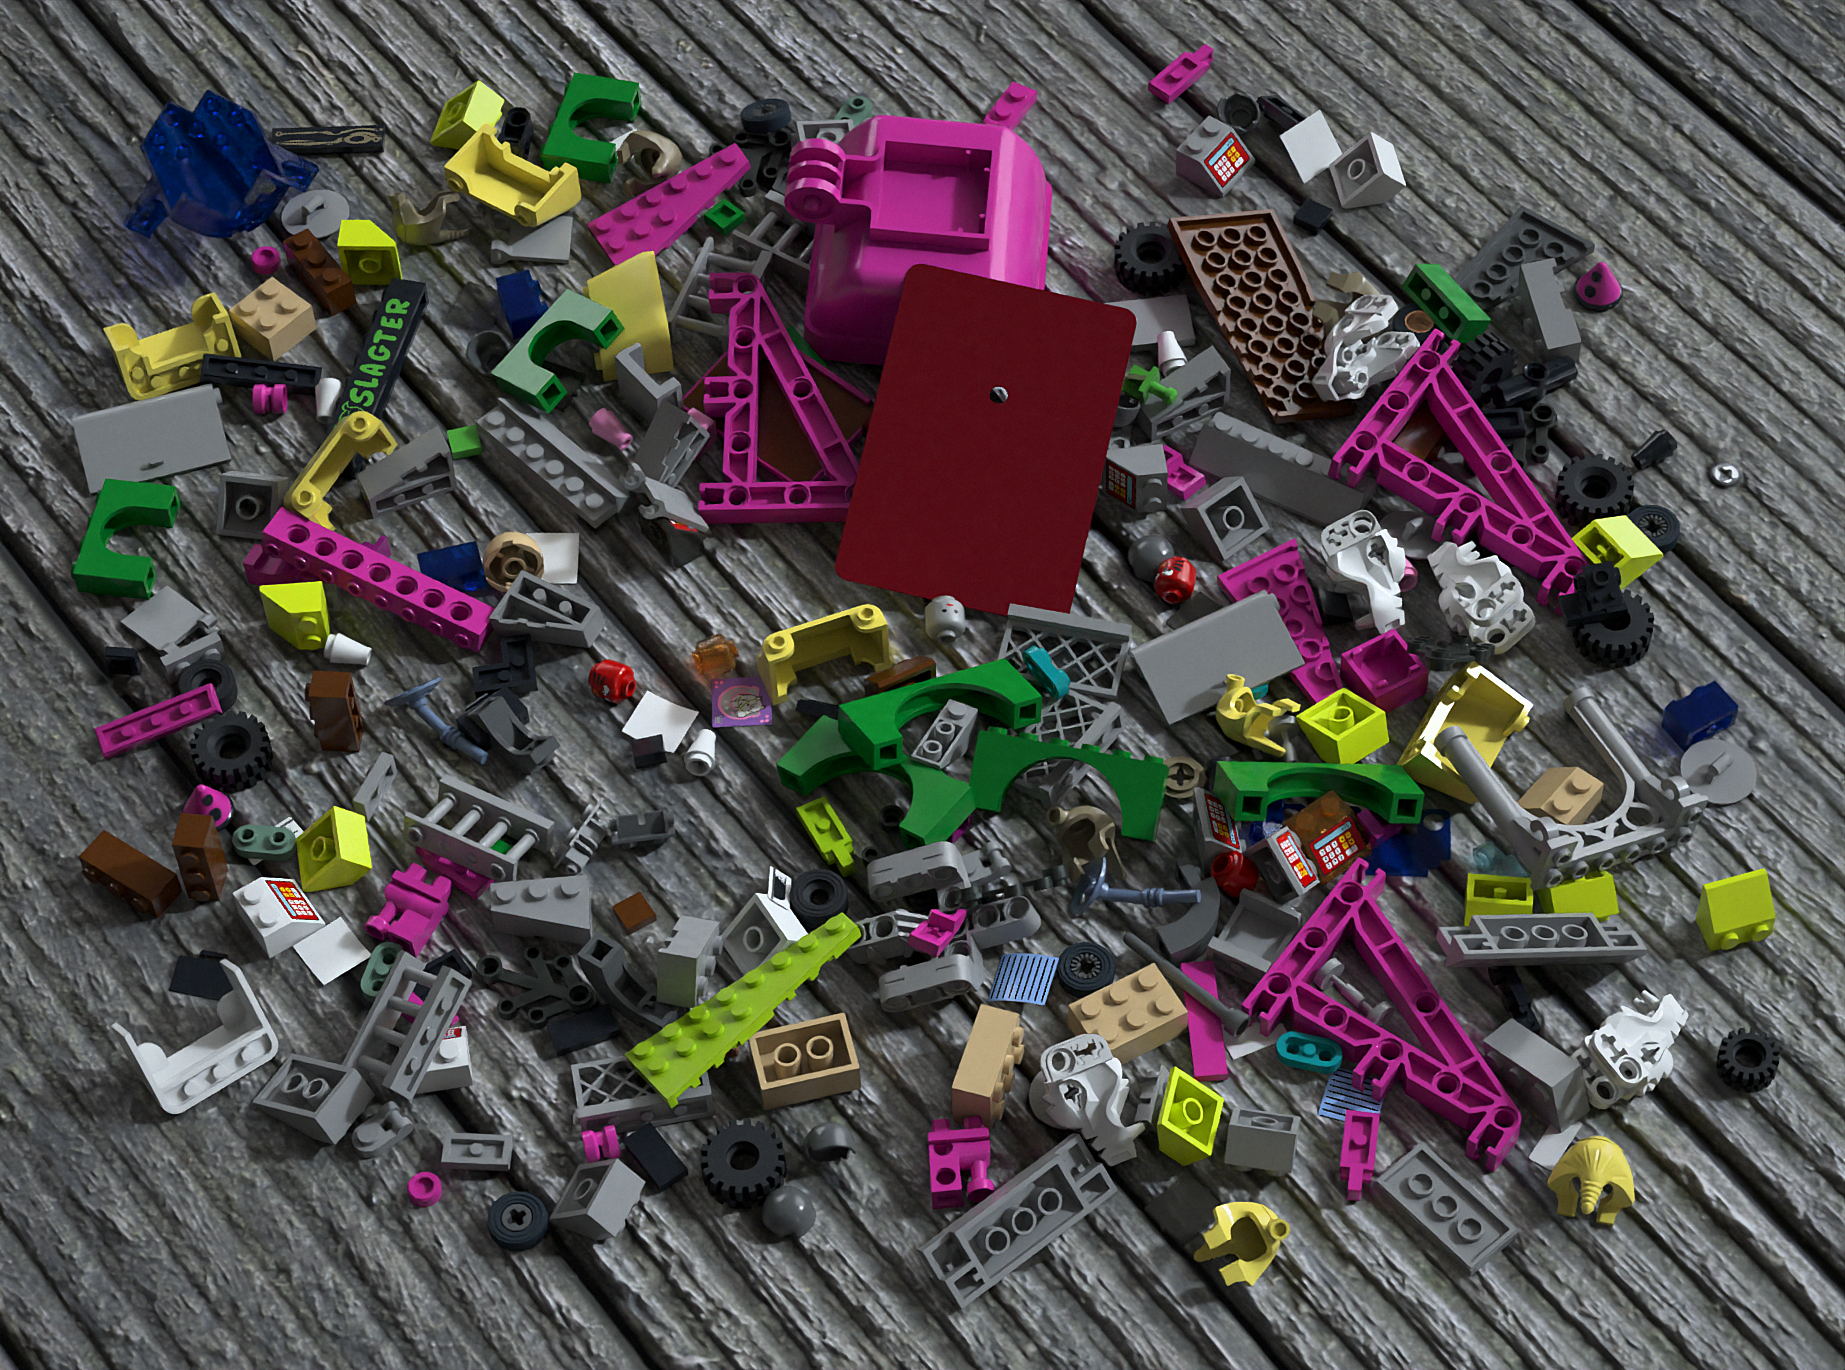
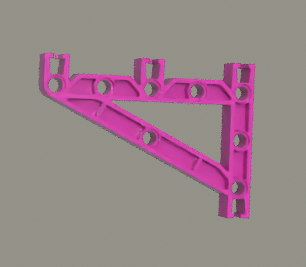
M710 273L709 282L711 290H709L708 299L711 313H730L728 370L730 376L705 377L704 380L707 393L704 394L703 401L706 416L725 417L723 454L725 483H700L699 491L702 501H699V514L706 524L845 522L859 464L758 277L752 273ZM746 291H752L750 294H743ZM746 342L750 343L747 346H740L741 344ZM761 359L765 360L829 481L756 482ZM744 394L748 395L746 398H738L739 396ZM800 394H808L806 397H797ZM740 447H745V448H746L745 450L740 451V452L735 451L736 449H738V448H740ZM796 500H804L801 504H793ZM736 501H744L741 505H733ZM708 502H720L721 504L708 505Z
M1435 328L1332 458L1328 476L1338 480L1341 476L1339 470L1346 463H1349L1352 466L1347 470L1350 474L1346 486L1355 489L1368 471L1372 469L1377 483L1428 514L1440 515L1435 522L1431 538L1439 543L1444 539L1442 533L1449 525L1455 527L1451 535H1453L1452 543H1455L1457 547L1464 545L1470 535L1476 531L1479 544L1535 578L1547 577L1541 584L1536 598L1538 603L1546 606L1549 602V599H1547L1548 594L1554 588L1561 591L1557 599L1560 595L1574 593L1573 576L1568 573L1577 574L1578 569L1589 564L1451 370L1450 364L1453 360H1456L1461 343L1453 339L1449 349L1443 355H1439L1436 351L1440 340L1444 338V333ZM1425 399L1428 401L1432 414L1496 504L1392 443L1393 439ZM1557 604L1555 613L1562 617L1561 611Z
M1358 857L1241 1004V1010L1250 1017L1261 1007L1269 1011L1267 1014L1261 1012L1258 1016L1261 1020L1260 1034L1267 1038L1285 1015L1289 1013L1293 1028L1301 1033L1336 1041L1342 1048L1343 1058L1352 1063L1360 1062L1353 1070L1352 1087L1363 1092L1366 1088L1363 1086V1082L1372 1073L1377 1074L1381 1078L1380 1081L1374 1078L1370 1083L1373 1086L1372 1099L1379 1103L1386 1097L1399 1079L1402 1080L1406 1095L1465 1130L1475 1129L1467 1140L1465 1156L1476 1161L1480 1156L1477 1150L1485 1141H1490L1496 1146L1495 1149L1489 1146L1485 1151L1488 1154L1486 1168L1494 1173L1518 1140L1521 1114L1375 903L1384 891L1386 872L1378 868L1375 872V877L1367 886L1363 887L1358 882L1362 883L1364 880L1365 870L1369 867V864ZM1348 935H1352L1355 948L1428 1055L1310 986L1319 969L1330 960ZM1315 945V946H1318V947H1317V948H1311V947H1309V946ZM1273 991H1280V992H1282V993H1281V994H1275V993H1273ZM1420 1010H1427L1430 1013H1423ZM1251 1019V1022L1248 1027L1252 1026L1254 1020ZM1327 1024H1336V1025H1338V1026H1336V1027H1331V1026H1329V1025H1327ZM1383 1057H1392V1058H1394V1059H1393V1060H1387V1059H1384ZM1441 1090H1448L1451 1093L1445 1094ZM1497 1124H1506V1125H1508L1509 1127H1507V1128H1502V1127L1498 1126Z

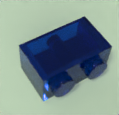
M529 269L495 278L498 298L514 340L524 337L548 310L546 301L541 302L539 298L542 296L538 279H532Z
M477 541L417 554L420 573L463 593L487 587Z
M1713 681L1706 686L1700 685L1696 687L1688 696L1680 700L1675 699L1671 701L1664 709L1661 727L1685 753L1692 745L1708 740L1735 725L1739 706L1716 681Z

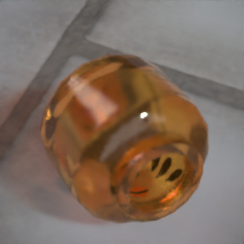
M720 633L698 641L695 645V651L691 652L699 674L705 673L708 678H715L734 670L736 667L735 658L740 656L734 640L727 641L726 637Z

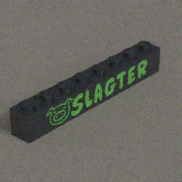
M392 277L389 287L383 290L381 306L373 314L370 332H366L364 335L363 349L355 357L352 375L346 378L344 394L336 402L333 420L327 423L324 441L343 417L355 412L365 411L381 420L429 304L426 283ZM320 443V444L318 445L317 450L320 448V446H321L323 443ZM356 453L339 477L356 480L365 458Z

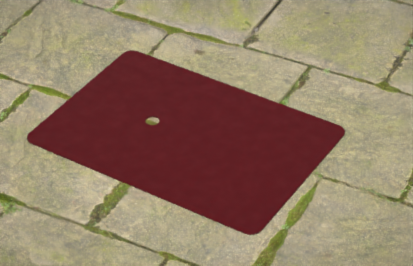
M913 265L906 274L835 562L837 575L846 581L930 600L939 596H951L960 602L963 607L1008 617L1010 603L1070 614L1137 325L1134 313L1129 309L932 265ZM995 387L1004 388L1008 394L1006 401L1000 404L994 403L990 399V391Z

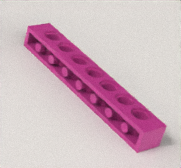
M283 507L278 510L263 530L262 550L271 557L280 558L301 571H307L321 578L328 584H335L348 591L351 595L372 602L378 608L395 613L405 621L418 624L428 629L434 635L443 636L462 648L478 653L494 630L489 617L495 608Z

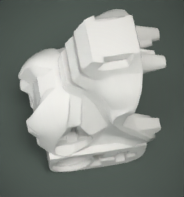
M1373 294L1361 296L1345 310L1346 315L1330 331L1324 344L1327 358L1311 381L1322 401H1338L1346 398L1358 399L1363 397L1371 385L1394 378L1399 374L1406 360H1409L1419 349L1420 343L1414 333L1391 331L1383 333L1376 339L1373 337L1367 344H1363L1361 341L1362 338L1375 334L1389 326L1388 320L1398 310V306L1392 296Z
M1367 510L1356 511L1327 526L1321 534L1320 549L1327 565L1326 574L1337 585L1335 592L1361 594V598L1369 611V614L1355 621L1356 629L1373 628L1378 636L1393 628L1396 631L1404 629L1405 618L1404 611L1402 610V598L1398 597L1401 593L1398 583L1403 578L1406 560L1404 548L1397 547V538H1391L1387 533V529L1382 530L1375 516ZM1359 517H1366L1371 521V523L1366 520H1355ZM1364 526L1368 528L1369 531L1366 533H1359L1355 529L1357 527ZM1375 552L1377 556L1382 555V562L1378 561L1376 557L1371 558V554Z
M1471 541L1460 547H1457L1455 543L1444 542L1433 554L1430 553L1427 558L1442 589L1438 602L1445 614L1450 629L1458 631L1459 635L1470 636L1472 642L1478 641L1479 643L1492 644L1489 640L1493 635L1502 633L1505 637L1501 642L1494 644L1495 654H1502L1508 651L1532 630L1536 622L1533 611L1523 602L1524 592L1520 582L1512 575L1510 568L1499 561L1497 555L1476 560L1480 554L1477 551L1471 552L1476 547L1474 542ZM1518 616L1521 618L1525 617L1526 620L1524 622H1516L1515 618ZM1506 625H1508L1509 629H1513L1512 633L1505 627Z
M1644 990L1639 994L1643 1000L1635 998L1631 1002L1639 1013L1621 1006L1617 1013L1607 1017L1601 1023L1600 1030H1595L1590 1036H1586L1580 1042V1048L1569 1056L1578 1063L1583 1062L1586 1065V1068L1583 1069L1587 1097L1594 1107L1607 1109L1621 1098L1629 1100L1634 1095L1643 1097L1646 1091L1654 1089L1661 1077L1666 1079L1669 1076L1674 1062L1668 1048L1674 1043V1039L1678 1036L1680 1029L1688 1018L1687 1011L1680 1007L1671 994L1658 1000ZM1631 1070L1632 1075L1628 1077L1624 1071ZM1595 1075L1596 1079L1589 1084L1587 1080ZM1597 1085H1602L1608 1089L1610 1099H1604L1599 1096L1596 1089Z
M1082 1034L1045 1049L1040 1055L1039 1063L1046 1081L1041 1083L1045 1089V1095L1042 1099L1050 1104L1045 1110L1048 1115L1062 1127L1079 1129L1083 1139L1092 1138L1088 1145L1095 1151H1099L1097 1156L1107 1166H1114L1136 1157L1133 1140L1145 1130V1126L1143 1123H1137L1125 1128L1115 1107L1111 1108L1116 1096L1129 1081L1122 1078L1121 1063L1112 1056L1106 1040L1097 1034ZM1091 1043L1095 1047V1049L1090 1051L1091 1055L1076 1056L1073 1052L1074 1050L1081 1051L1086 1049L1088 1044ZM1057 1052L1064 1057V1066L1059 1071L1055 1070L1052 1066V1057ZM1067 1086L1077 1089V1093L1073 1095V1100L1064 1097V1093L1068 1092Z

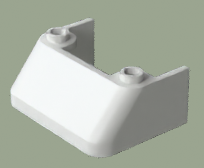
M227 959L220 961V964L234 990L225 994L217 1005V1014L223 1025L170 1057L166 1058L163 1050L156 1044L143 1043L137 1046L127 1030L118 1023L111 1025L132 1067L158 1104L168 1113L179 1114L268 1062L278 1051L277 1037L241 969Z

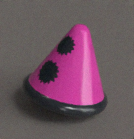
M1599 262L1576 280L1573 293L1576 300L1584 307L1602 311L1611 309L1619 304L1623 297V288L1607 264Z
M200 784L196 786L191 796L184 803L181 813L213 816L217 832H219L231 822L235 807L232 799L225 792Z

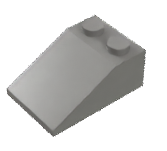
M292 1053L252 1103L255 1107L315 1140L336 1144L344 1137L347 1129L355 1119L364 1112L375 1094L355 1068Z

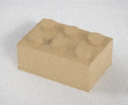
M1152 963L1069 1004L1068 1026L1075 1036L1082 1034L1102 1036L1108 1043L1112 1056L1117 1058L1121 1065L1187 1033L1188 1011L1155 963ZM1088 1044V1047L1085 1049L1088 1055H1091L1090 1051L1095 1049L1094 1044Z
M983 1004L980 1005L951 1087L954 1122L964 1124L963 1119L966 1117L980 1116L984 1128L988 1127V1130L992 1131L995 1119L1001 1120L1005 1108V1101L1002 1100L1005 1091H1011L1015 1078V1073L1012 1072L1014 1064L1021 1063L1024 1053V1045L1021 1044L1024 1028L1020 1027L1019 1013Z
M845 1012L759 1031L748 1040L750 1058L764 1110L861 1088L860 1067Z

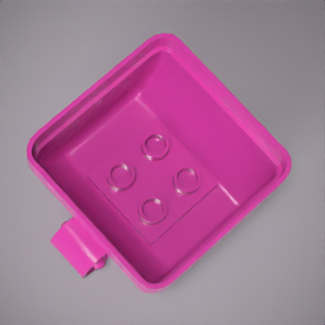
M876 115L849 131L840 140L838 145L829 140L813 138L800 141L793 146L790 153L784 204L786 210L793 217L801 221L816 223L804 314L803 338L822 359L831 361L884 365L906 274L916 264L932 265L1044 290L1053 192L1051 185L1046 180L1041 161L1034 150L1021 137L1005 126L892 115Z

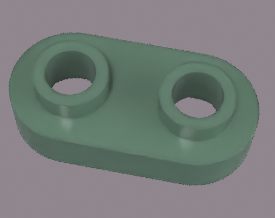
M851 97L844 103L833 120L852 119L854 127H856L865 118L872 117V103L866 97Z
M249 824L239 827L232 837L236 853L244 858L284 861L291 858L297 850L294 833L283 827ZM278 839L283 840L282 842H279V843L275 842V841L278 840Z
M384 942L373 950L360 984L363 996L367 1001L374 1003L380 990H374L383 986L400 951L403 950L399 944ZM387 961H394L392 964H385Z

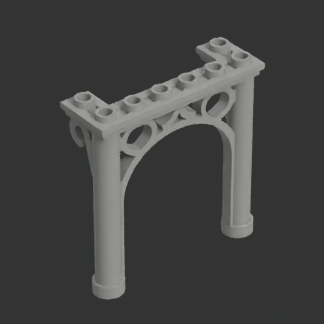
M1587 687L1576 689L1570 693L1563 702V708L1615 773L1623 791L1622 805L1612 815L1598 822L1584 825H1564L1555 823L1550 817L1538 818L1527 812L1511 797L1459 726L1446 728L1434 740V746L1437 748V751L1442 757H1447L1532 872L1530 887L1533 891L1545 887L1552 888L1560 882L1570 879H1580L1586 874L1598 870L1605 871L1613 865L1623 862L1629 863L1638 857L1650 853L1658 854L1664 849L1675 845H1685L1692 839L1693 832L1702 818L1703 811L1709 800L1706 795L1700 796L1699 793L1690 795L1686 781L1680 776H1673L1661 782L1654 775H1651L1596 704V697ZM1634 795L1637 797L1640 803L1633 802ZM1626 815L1642 817L1648 824L1635 826L1627 820ZM1617 829H1619V831L1623 834L1614 837V834L1617 832ZM1585 843L1592 844V845L1583 847Z

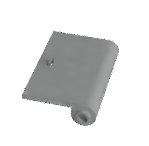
M212 383L71 417L90 495H96L98 490H102L105 479L145 483L232 461L218 406L223 405L219 388L213 389Z
M1262 590L1129 650L1131 661L1138 675L1147 682L1169 727L1217 706L1220 698L1226 692L1228 683L1225 680L1227 674L1243 677L1245 679L1244 687L1252 690L1305 666L1298 648L1278 613L1280 606L1273 593L1268 594L1266 590Z

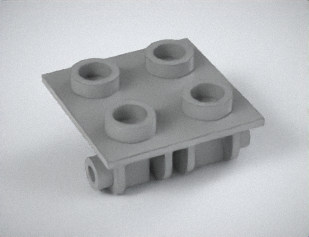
M601 797L596 806L589 803L555 852L559 859L554 865V869L561 862L565 865L567 873L575 875L577 872L580 873L589 858L592 857V851H596L602 839L607 835L608 824L601 819L596 821L592 818L603 802V797Z

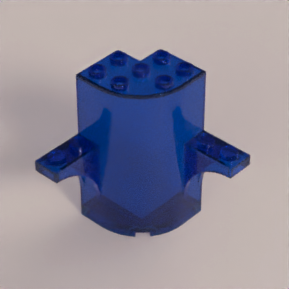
M206 90L193 112L172 101H168L139 147L152 176L127 214L123 224L126 228L150 239L157 227L169 216L171 221L203 236L231 238L232 234L243 231L248 233L263 224L275 211L289 187L305 193L320 169L318 165L270 142L255 112L211 90Z

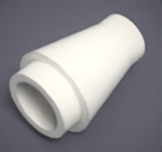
M1165 331L1157 335L1159 370L1167 377L1188 361L1172 331Z
M323 378L315 387L316 419L320 423L327 424L330 420H333L336 402L344 394L343 384L337 379Z
M340 633L337 636L330 634L325 645L324 658L330 659L331 663L362 664L367 666L372 648L364 646Z
M700 730L684 756L686 769L693 775H707L715 766L716 735L711 730Z

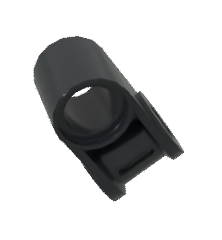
M522 107L510 109L505 116L501 133L497 138L501 144L505 141L510 143L511 153L526 161L534 136L529 111Z

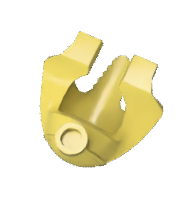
M1227 674L1225 680L1228 683L1226 692L1220 698L1216 707V720L1223 733L1234 741L1262 750L1278 758L1283 757L1286 750L1265 737L1264 734L1268 730L1267 725L1273 718L1282 716L1287 710L1291 712L1299 711L1301 705L1288 698L1278 700L1272 705L1268 703L1257 705L1250 688L1244 687L1245 679L1238 675Z
M1590 1136L1579 1140L1560 1158L1547 1181L1548 1187L1557 1195V1214L1569 1217L1575 1216L1579 1193L1572 1183L1574 1177H1579L1581 1180V1210L1586 1215L1594 1210L1603 1187L1606 1184H1610L1613 1189L1607 1196L1600 1199L1596 1222L1612 1227L1619 1211L1632 1206L1635 1201L1633 1177L1623 1150L1612 1140L1603 1136Z
M1233 1202L1217 1206L1213 1210L1216 1222L1210 1230L1202 1234L1205 1245L1201 1246L1194 1253V1259L1197 1262H1203L1211 1258L1221 1257L1222 1255L1235 1254L1239 1260L1219 1270L1226 1286L1240 1281H1245L1248 1287L1253 1286L1275 1257L1282 1240L1289 1235L1290 1226L1263 1204Z

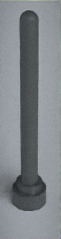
M1126 933L1123 936L1124 944L1150 964L1155 963L1161 973L1221 1018V1023L1224 1025L1226 1032L1234 1038H1238L1245 1032L1251 1022V1017L1241 1009H1229L1133 933Z

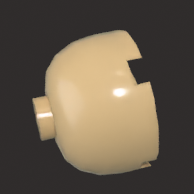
M517 531L504 532L489 542L483 553V571L489 585L496 590L506 593L521 570L541 579L544 573L543 554L537 542L530 536Z

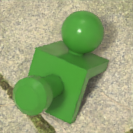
M1134 364L1124 379L1121 392L1129 395L1132 399L1140 400L1143 404L1146 403L1151 394L1163 399L1162 403L1167 406L1172 405L1178 396L1176 389L1172 387L1168 389L1159 384V368L1155 366L1148 372Z

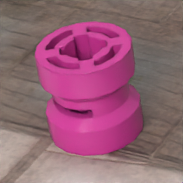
M255 384L253 388L254 413L265 414L267 411H274L276 414H285L287 411L286 385L276 384L274 387H266L264 384Z
M614 1125L605 1126L602 1131L598 1132L592 1130L581 1132L588 1163L598 1162L601 1158L605 1157L610 1159L621 1157Z

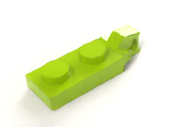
M823 796L797 807L796 814L822 858L826 860L828 865L835 863L843 877L854 874V861L851 856L855 854L852 839L827 798Z

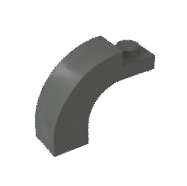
M502 696L490 697L467 715L489 734L491 748L509 765L524 774L533 775L555 758L553 752L560 747L554 736H538L528 730L515 716Z
M1188 856L1176 860L1175 879L1181 890H1200L1201 901L1199 903H1189L1191 908L1184 917L1158 928L1156 934V947L1162 957L1176 968H1180L1181 963L1193 962L1207 950V945L1212 937L1216 935L1219 923L1220 896L1214 877L1204 880L1201 870L1198 866L1193 867Z
M596 932L577 954L581 969L595 990L617 1012L640 1028L646 1024L657 1031H661L666 1025L679 1019L685 1012L682 1006L657 1002V990L641 979L632 969L626 959L623 946L608 937Z

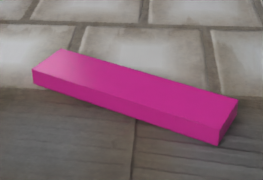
M209 683L94 728L103 757L109 759L201 723L206 719L213 718L212 715L217 713L221 715L223 713L214 686Z
M1213 961L1181 963L1180 969L1185 975L1218 999ZM1183 990L1185 1008L1188 1011V1034L1194 1079L1198 1082L1228 1080L1221 1018Z

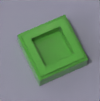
M476 425L447 431L453 460L482 454Z

